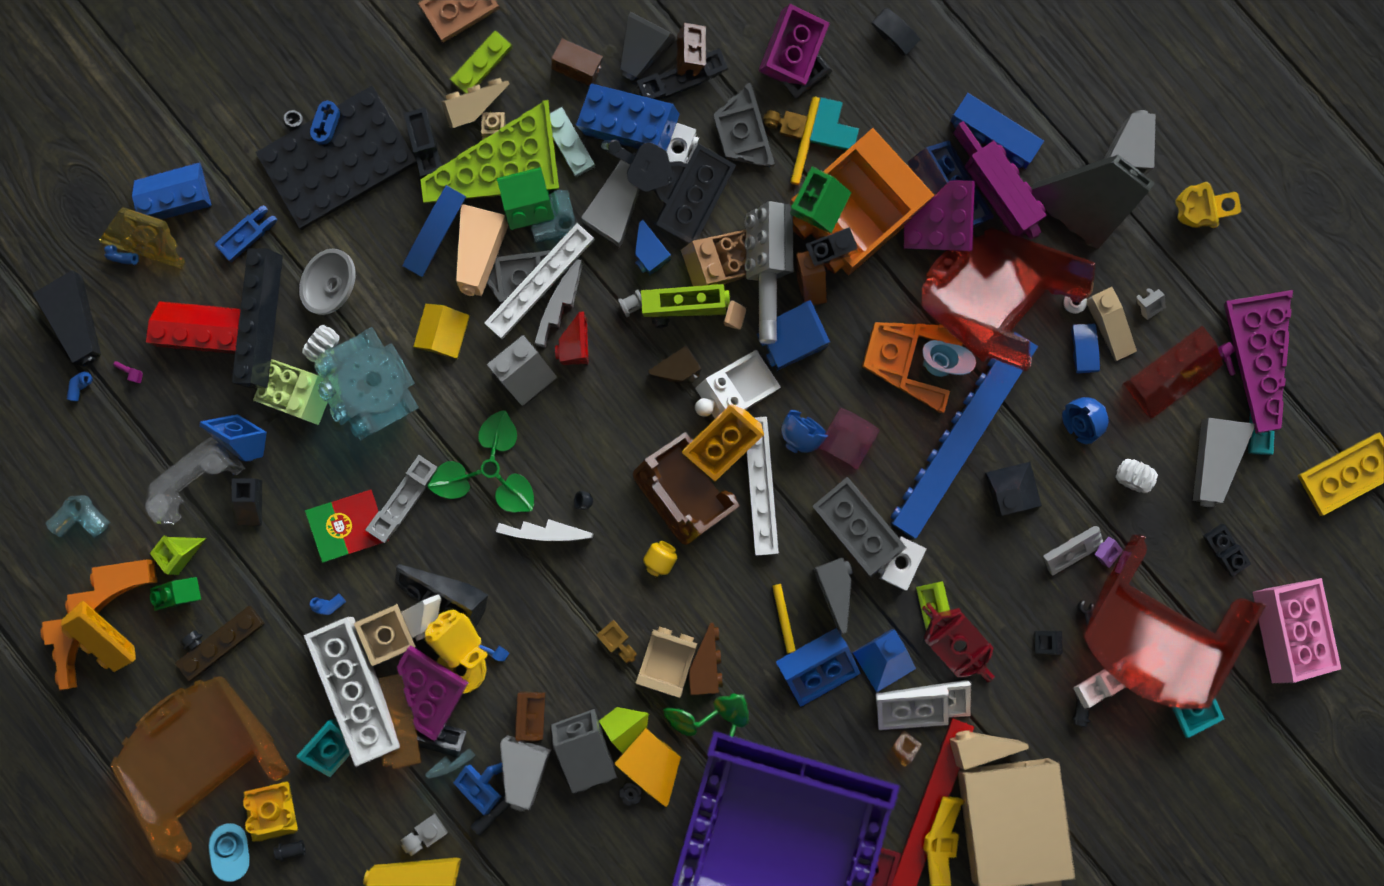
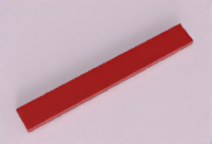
M951 718L901 854L892 886H917L927 859V853L924 851L925 837L932 830L942 797L950 796L960 768L956 766L949 739L956 737V734L961 731L973 732L974 726Z

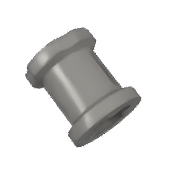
M636 290L635 294L625 299H618L626 318L630 316V313L642 308L639 290Z

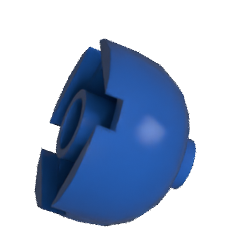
M1082 397L1068 403L1065 406L1066 409L1062 411L1063 423L1070 434L1074 431L1079 437L1076 440L1081 443L1091 444L1099 439L1107 430L1109 420L1106 408L1093 398Z
M790 410L781 428L782 436L787 442L786 447L794 453L798 451L803 453L815 451L827 439L828 435H824L826 431L810 417L806 419L799 417L802 414L801 412Z

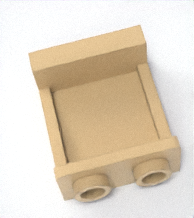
M659 627L658 630L653 629L636 684L680 698L697 643L693 642L694 638L688 635L681 634L680 638L671 635L672 630Z

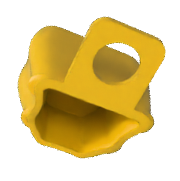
M1208 182L1187 187L1175 200V205L1179 210L1178 220L1194 228L1201 226L1216 228L1219 225V218L1236 215L1241 212L1240 199L1237 192L1215 196ZM1226 198H1231L1235 201V207L1231 211H1225L1221 207L1222 201Z
M456 610L441 613L426 628V642L448 663L449 667H457L459 664H462L469 670H473L487 657V653L478 647L481 644V638L478 636L469 618L463 613L460 614ZM480 654L475 662L468 663L473 655Z

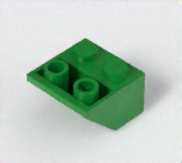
M811 167L791 207L790 215L832 234L852 192L833 176Z

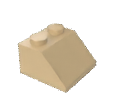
M398 604L354 623L372 666L404 653L410 645L414 648L416 647Z

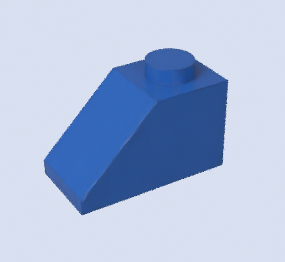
M643 220L639 222L635 252L637 261L635 264L642 273L646 271L649 275H652L671 260V255Z

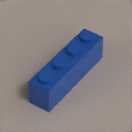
M967 93L950 120L955 128L964 121L980 144L985 143L988 145L992 141H995L997 145L1000 144L1006 151V157L1019 168H1027L1044 142L1041 138Z

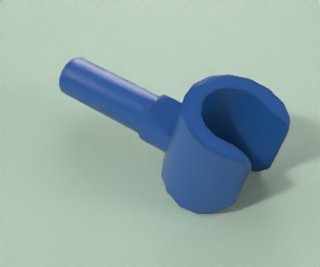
M482 645L478 646L497 661H504L509 655V652L501 646H498L496 651Z

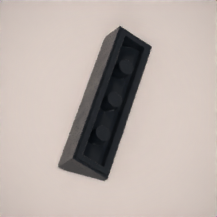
M388 709L399 742L459 758L466 730L445 725L439 737L434 741L415 729L413 723L414 716Z

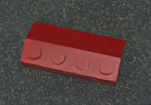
M159 301L148 322L146 343L155 347L235 354L240 309Z

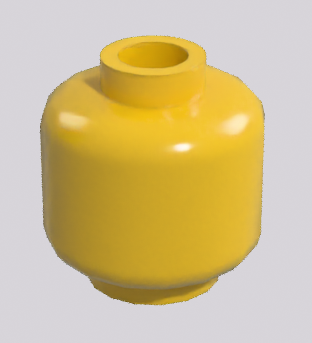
M664 541L651 544L643 559L644 564L647 566L646 570L654 576L669 574L677 560L676 549Z

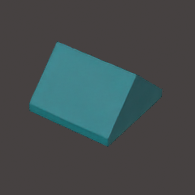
M1206 676L1174 685L1167 693L1185 738H1189L1224 720Z
M337 719L329 720L297 755L299 760L328 777H331L351 755Z

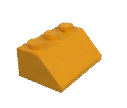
M730 404L682 453L716 481L764 436L762 425L745 409Z
M83 600L61 620L62 632L70 639L73 637L80 642L79 646L87 654L92 652L98 658L97 662L104 669L110 668L115 672L136 659L134 645Z

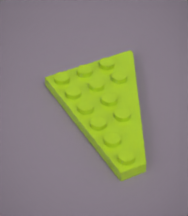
M548 100L525 112L522 116L503 126L491 136L483 139L475 146L458 155L455 159L422 178L423 203L437 202L446 185L465 195L466 199L499 196L501 194L497 178L539 167L542 169L547 190L559 189Z

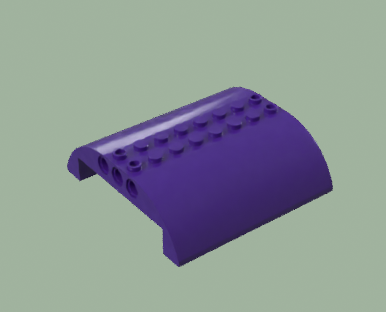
M714 731L708 752V761L672 886H871L899 785Z

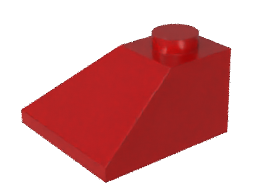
M584 312L577 314L559 338V345H555V357L560 359L561 365L589 364L587 318Z

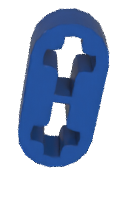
M324 101L318 106L310 129L311 137L318 144L324 145L331 141L340 117L338 107L331 101ZM331 107L334 113L333 115L329 114L326 120L324 110H329ZM324 126V131L327 134L319 138L317 131H322Z

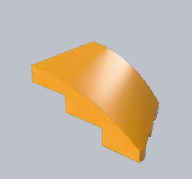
M645 728L615 762V765L646 792L667 807L681 756Z

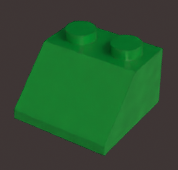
M541 167L497 178L510 230L554 219Z

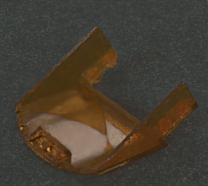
M222 676L213 677V679L207 681L194 682L195 685L186 689L180 688L157 703L135 725L137 729L130 738L126 737L124 739L122 751L118 758L114 757L111 763V767L156 855L175 863L181 862L192 848L178 818L254 756L259 760L267 776L273 780H281L290 773L273 744L274 739Z

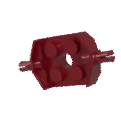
M927 603L926 606L924 605L922 610L931 620L924 635V640L957 677H969L977 673L978 675L981 674L986 682H990V678L993 680L995 676L986 666L991 659L993 646L966 618L960 608L939 613L930 603ZM962 640L966 642V646L962 650H955L953 647L956 641Z

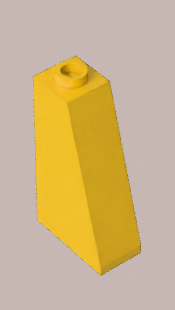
M461 858L374 865L370 871H366L363 885L455 886Z

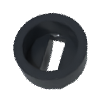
M294 110L286 112L284 115L285 126L289 130L298 129L302 125L301 114Z
M578 491L575 494L574 506L576 509L585 510L593 505L594 501L590 493Z

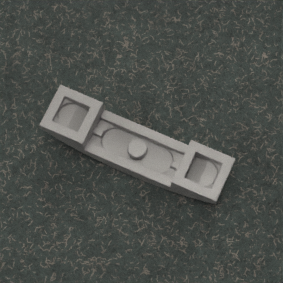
M418 455L407 470L405 478L365 530L385 543L414 507L438 467Z

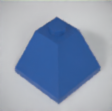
M236 414L200 422L199 426L227 450L238 456L240 460L252 461L253 459L263 457L267 432Z
M890 629L852 652L876 692L916 669L906 647L894 629Z

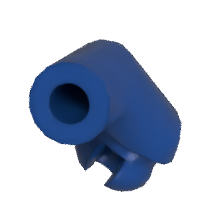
M115 245L104 247V256L108 260L122 264H137L139 261L136 253L117 252Z

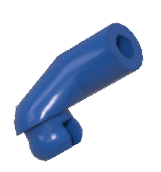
M81 372L70 379L67 400L79 401L80 390L92 382L90 373Z
M337 594L330 601L317 597L313 598L309 606L315 613L330 615L346 603V601L340 594Z

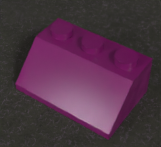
M792 4L787 5L781 10L758 71L778 81L806 85L829 22Z

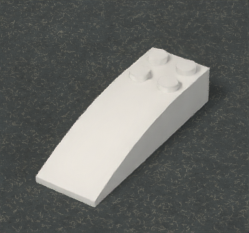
M346 617L308 633L304 637L354 764L357 766L400 748L375 670L369 661L354 626L355 619L354 617Z

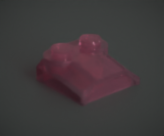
M840 407L825 433L828 437L819 449L829 452L857 470L880 429L856 414Z

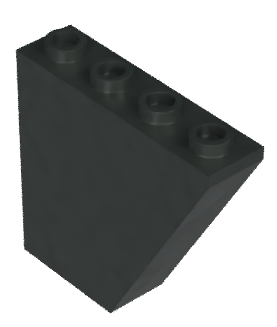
M1115 155L1036 182L1031 189L1033 197L1044 205L1050 216L1059 219L1069 231L1077 233L1087 245L1098 250L1148 194L1154 182L1121 156Z

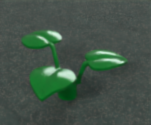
M504 410L491 415L479 430L480 444L485 448H492L490 459L482 463L480 470L465 475V468L462 464L448 461L438 467L428 484V488L435 494L444 498L456 499L466 495L469 491L470 484L467 480L468 478L482 474L486 478L496 477L503 484L495 492L496 502L503 510L509 512H530L534 506L533 490L524 476L514 473L505 481L498 474L500 466L494 460L496 449L507 451L514 446L517 440L516 428Z
M734 693L729 697L717 698L714 701L716 710L700 722H695L691 714L680 709L664 708L663 710L669 724L677 732L686 736H694L697 733L696 728L701 727L718 713L723 719L732 723L729 734L732 737L734 736L736 726L745 727L749 722L744 696Z

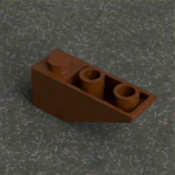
M710 622L689 670L691 695L719 693L718 687H723L722 673H717V664H721V653L715 647V641H720L719 627H714V622Z

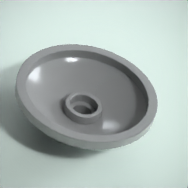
M327 249L318 253L310 260L303 271L299 287L300 298L306 309L318 315H326L339 309L348 300L355 284V266L350 256L339 249Z

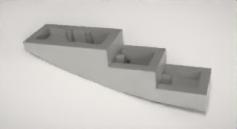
M577 259L550 298L535 340V344L539 347L546 348L551 326L560 328L564 306L570 308L574 306L583 266L581 260Z

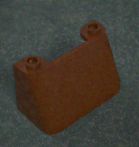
M686 432L646 458L633 471V477L637 485L676 538L684 545L691 543L740 506L733 493L725 490L719 493L704 471L682 453L693 441Z

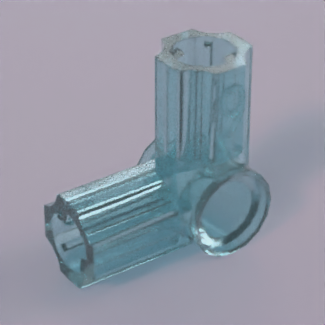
M558 190L549 194L554 219L531 225L536 243L564 237L577 224L568 190ZM564 222H572L568 229L561 228Z
M85 495L68 497L64 501L63 506L46 522L47 528L58 537H62L77 521L93 537H97L104 532L110 524L92 505L91 499ZM77 500L81 503L80 511H77L75 508Z

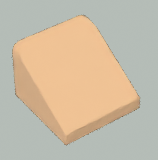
M731 300L724 321L725 326L741 329L746 308Z

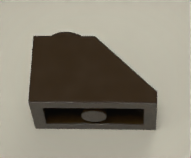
M687 346L648 370V373L652 378L681 384L687 381L690 384L700 377L698 373L701 372V367Z

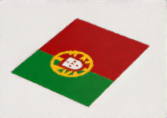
M372 490L305 510L322 562L384 543L365 530L379 511Z

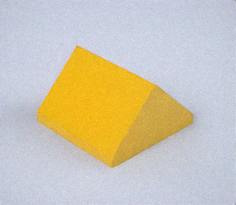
M425 304L413 347L457 359L469 315L444 305Z

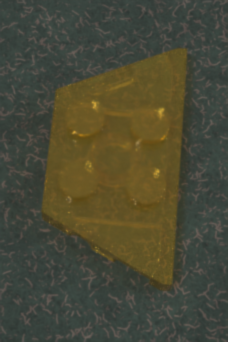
M124 207L116 214L100 238L101 243L115 245L119 249L180 269L185 265L184 258H179L175 250L177 244L170 235V229L166 221Z

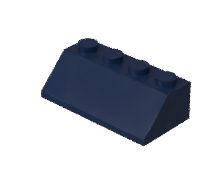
M950 141L926 147L907 161L910 169L930 189L934 196L949 181H973ZM976 185L974 188L973 229L994 218Z

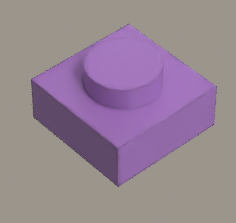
M1108 536L1105 542L1099 545L1095 556L1104 566L1110 568L1123 550L1114 539Z

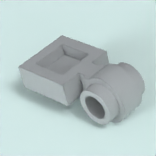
M433 814L415 827L419 835L414 836L411 832L400 840L402 842L401 846L405 853H409L412 856L422 849L421 841L429 847L448 832L437 815Z

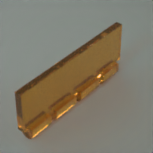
M395 674L379 678V684L400 748L382 755L383 766L392 765L393 769L421 763L417 733L413 723L414 715L411 706L409 707L407 703L402 675Z

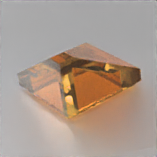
M903 731L893 745L892 750L901 764L906 766L912 762L922 745L907 732Z

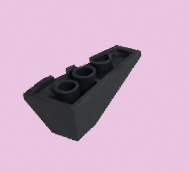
M401 564L396 567L395 583L414 601H423L439 594L441 601L438 616L446 611L456 610L460 614L466 615L474 628L477 627L486 610L488 598L486 593L464 582Z

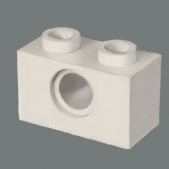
M679 123L676 124L667 149L669 161L686 163L690 151L699 140L696 137V129ZM674 146H682L684 151L676 154L672 151Z
M899 537L907 547L898 555L905 558L906 566L903 569H898L895 566V559L898 557L896 556L878 571L881 573L879 579L902 590H907L926 548L903 537Z

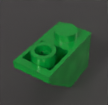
M197 577L171 581L150 588V601L154 605L155 611L201 600Z

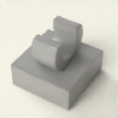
M1148 288L1146 290L1148 297L1145 299L1140 295L1137 296V303L1141 306V315L1147 320L1166 308L1165 295L1159 289L1154 292Z

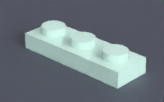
M561 107L550 113L553 138L575 177L594 168V162L563 108Z

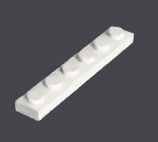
M577 223L486 320L485 324L503 339L594 241V238Z
M757 417L755 419L761 423L764 436L747 451L755 555L778 554L767 417Z

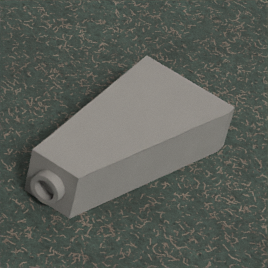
M622 160L581 217L585 225L618 247L623 243L640 191L639 188L629 183L627 170L630 165Z
M1214 418L1201 420L1193 501L1200 502V506L1214 507L1215 504L1223 503L1254 430V424Z

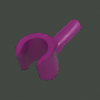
M1224 343L1217 349V353L1226 362L1230 376L1235 375L1236 373L1229 356L1235 352V348L1231 343Z
M117 361L113 363V366L129 373L127 380L141 383L142 371L127 367Z

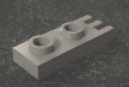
M1093 526L1045 554L1043 557L1048 571L1055 575L1096 551L1099 545L1103 543L1099 527Z

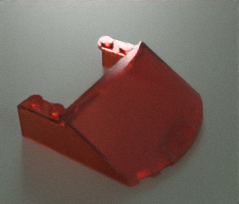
M991 228L985 230L984 235L975 238L973 235L971 251L947 250L935 261L928 271L926 282L922 287V307L983 362L990 357L1027 371L1032 365L1030 340L1013 334L1010 331L1046 290H1049L1053 295L1061 294L1070 297L1073 302H1081L1083 299L1088 298L1093 292L1096 264L1092 261Z
M1142 534L1132 535L1111 574H1108L1084 634L1087 645L1098 662L1112 677L1140 696L1177 708H1210L1266 605L1251 602L1244 598L1236 599L1230 605L1214 634L1129 585L1147 552V546L1144 542L1146 537Z

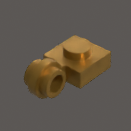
M770 110L767 111V114H764L763 121H765V126L770 128H777V125L782 126L780 135L799 140L802 139L807 116L786 111L784 119H781L780 113Z
M614 620L596 635L611 653L619 647L621 651L618 654L626 663L635 660L634 657L637 653L629 644L626 647L622 644L629 637Z

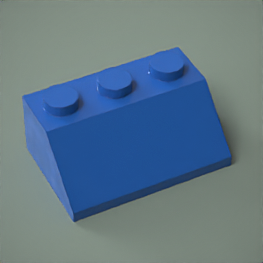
M200 163L134 180L132 198L137 218L146 224L212 206Z
M837 628L776 661L800 707L861 674L846 642Z

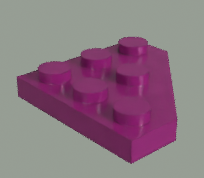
M949 181L905 225L904 248L971 251L975 181Z
M410 645L397 666L398 673L403 678L405 685L404 693L408 706H411L414 715L413 723L415 729L435 741L441 734L469 682Z

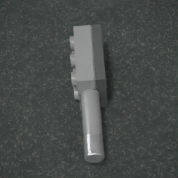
M771 201L761 205L759 209L748 212L745 218L746 279L759 281V342L763 344L777 342V279L793 272V216L790 215L792 205Z

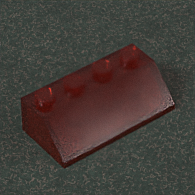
M1202 325L1190 332L1123 384L1149 418L1152 419L1223 366L1217 343Z

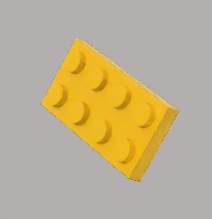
M1380 432L1297 475L1320 516H1324L1384 483V438Z

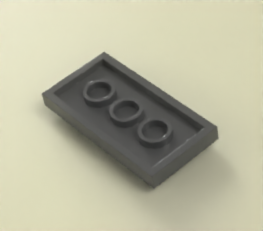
M848 477L812 506L870 577L875 575L907 548Z

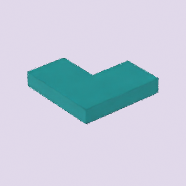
M826 98L820 99L810 142L842 150H848L856 143L859 128L838 124L843 102Z

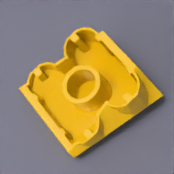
M289 782L244 792L243 804L248 815L245 824L246 830L251 833L252 841H263L287 834H294L298 831Z

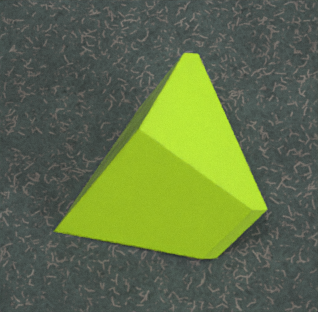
M164 535L150 554L164 573L179 575L206 538L166 537Z
M616 707L599 722L611 742L623 754L643 730L647 728L649 713Z

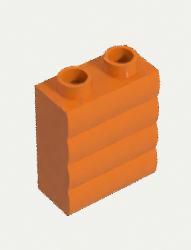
M874 128L823 171L833 176L852 192L832 234L850 227L858 247V253L824 264V266L834 274L842 268L850 275L897 234L934 197L930 189ZM797 195L791 199L790 205H793ZM793 216V231L802 240H805L810 235L816 240L830 235Z

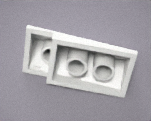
M968 680L877 693L876 704L879 730L948 725L949 717L970 716V682Z

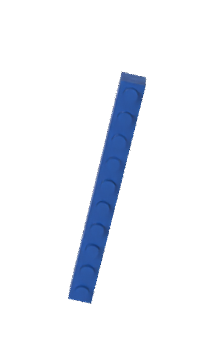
M1014 332L1010 336L1006 335L999 345L1002 348L998 355L994 354L987 364L990 367L986 374L981 373L975 383L978 386L974 393L969 392L963 401L966 406L962 412L957 411L951 422L954 425L950 431L945 430L940 437V447L938 450L933 449L927 458L929 464L926 469L921 468L914 478L917 483L913 489L909 487L903 495L902 499L905 502L901 508L897 506L891 514L890 518L893 520L890 525L910 538H917L1038 348L1037 345L1018 333Z

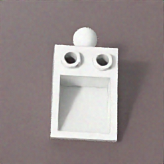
M757 350L703 380L695 388L702 398L697 401L695 410L702 417L709 416L712 413L716 419L730 404L747 410L781 387Z

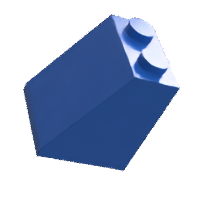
M811 300L777 317L776 343L760 344L761 346L766 345L769 352L766 354L771 367L775 366L778 371L826 349L830 341Z

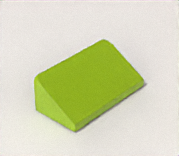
M943 581L916 587L926 630L931 620L922 610L924 605L926 606L927 603H930L939 613L950 610Z

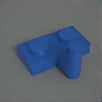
M503 762L487 767L482 776L471 765H467L453 783L483 815L489 814L501 798L488 782L493 775L503 772Z

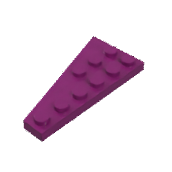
M1293 290L1230 300L1224 303L1256 434L1277 431L1282 427L1284 403L1282 397L1286 379L1284 374L1285 367L1287 366L1289 319L1291 318L1290 303Z

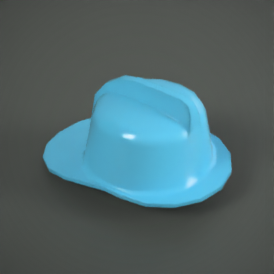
M933 340L927 342L922 350L924 357L923 366L931 374L938 377L947 376L948 374L965 375L970 373L976 365L972 352L959 345Z
M236 824L219 826L212 833L209 841L211 866L219 879L235 881L241 878L249 867L247 837L245 831Z

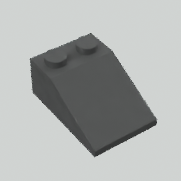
M838 558L815 567L813 570L839 633L844 634L847 633L851 587L849 575L853 573L849 562L843 561V558Z

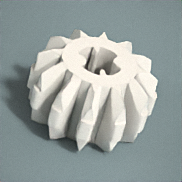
M321 325L308 339L302 353L310 361L321 364L337 345L339 335L330 327Z
M1125 459L1119 465L1116 474L1119 483L1131 490L1143 493L1151 491L1152 487L1156 484L1158 476L1156 471L1150 468L1149 465H1145L1135 459Z

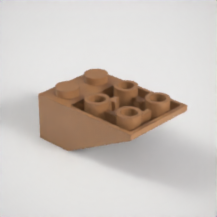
M746 230L695 240L681 249L693 286L727 284L746 277Z

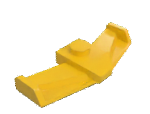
M942 797L932 830L925 837L924 851L928 857L931 886H951L948 857L956 858L959 834L952 832L961 804H964V800L958 797Z

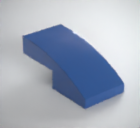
M1072 325L1073 358L1076 373L1099 372L1100 359L1096 325Z

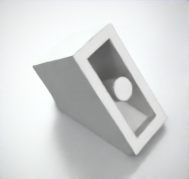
M439 594L401 612L411 637H415L416 641L425 638L427 626L438 618L441 601Z

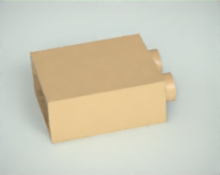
M1046 758L972 767L966 770L959 769L958 779L961 799L964 800L962 810L971 878L976 886H1019L1033 884V886H1062L1061 880L1075 879L1059 763Z

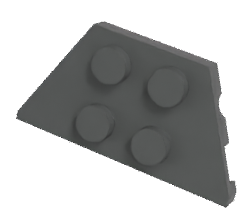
M748 83L741 92L733 96L724 107H721L713 114L725 159L774 167L775 163L752 85Z
M551 250L496 257L487 284L500 303H503ZM547 292L541 298H546Z

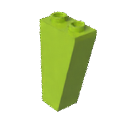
M724 284L641 290L642 314L644 317L726 315V308L730 304L729 290H724Z

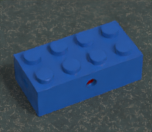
M591 83L576 126L584 135L603 140H618L622 145L637 149L644 143H653L667 152L680 113L671 103Z

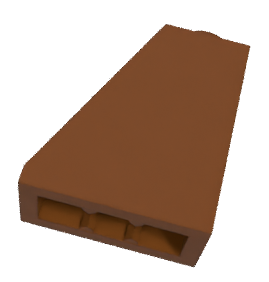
M808 251L797 254L794 268L803 303L811 300L813 306L826 303L824 264L814 267Z

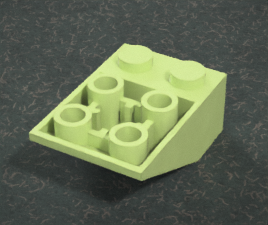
M271 359L268 388H258L253 401L319 425L335 382ZM329 383L332 388L329 389L325 384ZM324 387L327 392L324 393L320 388Z

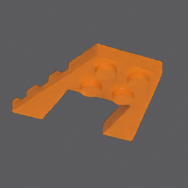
M875 322L862 367L934 410L944 413L950 391L907 379L918 337L962 346L967 326Z

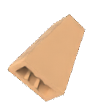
M462 204L456 277L457 284L462 293L468 296H474V294L482 296L508 228L505 215Z

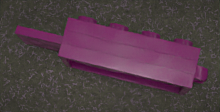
M962 121L958 124L953 134L970 157L964 166L1014 240L1024 234L1031 240L1037 238L1041 233L1038 224L1047 216L1044 205L1033 197L1030 185L1022 181L1016 165L1010 164L1006 158L1004 148L1000 144L997 145L995 141L982 148L965 122Z

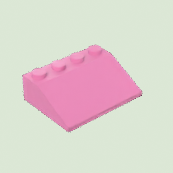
M1322 578L1253 592L1272 683H1293L1341 669Z

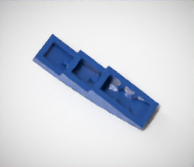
M447 185L444 187L402 265L403 267L423 277L466 199L465 195Z

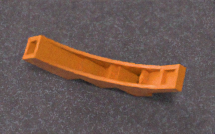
M140 560L92 568L90 581L94 591L67 595L65 603L67 613L72 611L82 600L99 613L119 595L142 585L157 583L155 560ZM62 619L42 622L43 627L41 628V638L44 644H54L52 656L54 662H56L57 672L55 673V681L59 685V690L77 687L75 660L80 644L74 637L70 639L62 632Z

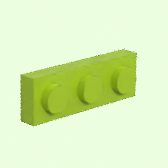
M494 31L450 79L451 82L465 94L468 93L467 88L479 85L513 48L512 45L498 32Z

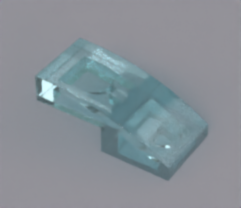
M469 748L453 763L445 757L425 775L427 778H432L449 773L468 762L475 754Z

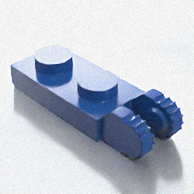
M263 205L250 216L247 215L215 243V246L231 263L264 235L265 231L276 224L277 219L275 216L267 218L260 225L255 222L268 212L266 206Z

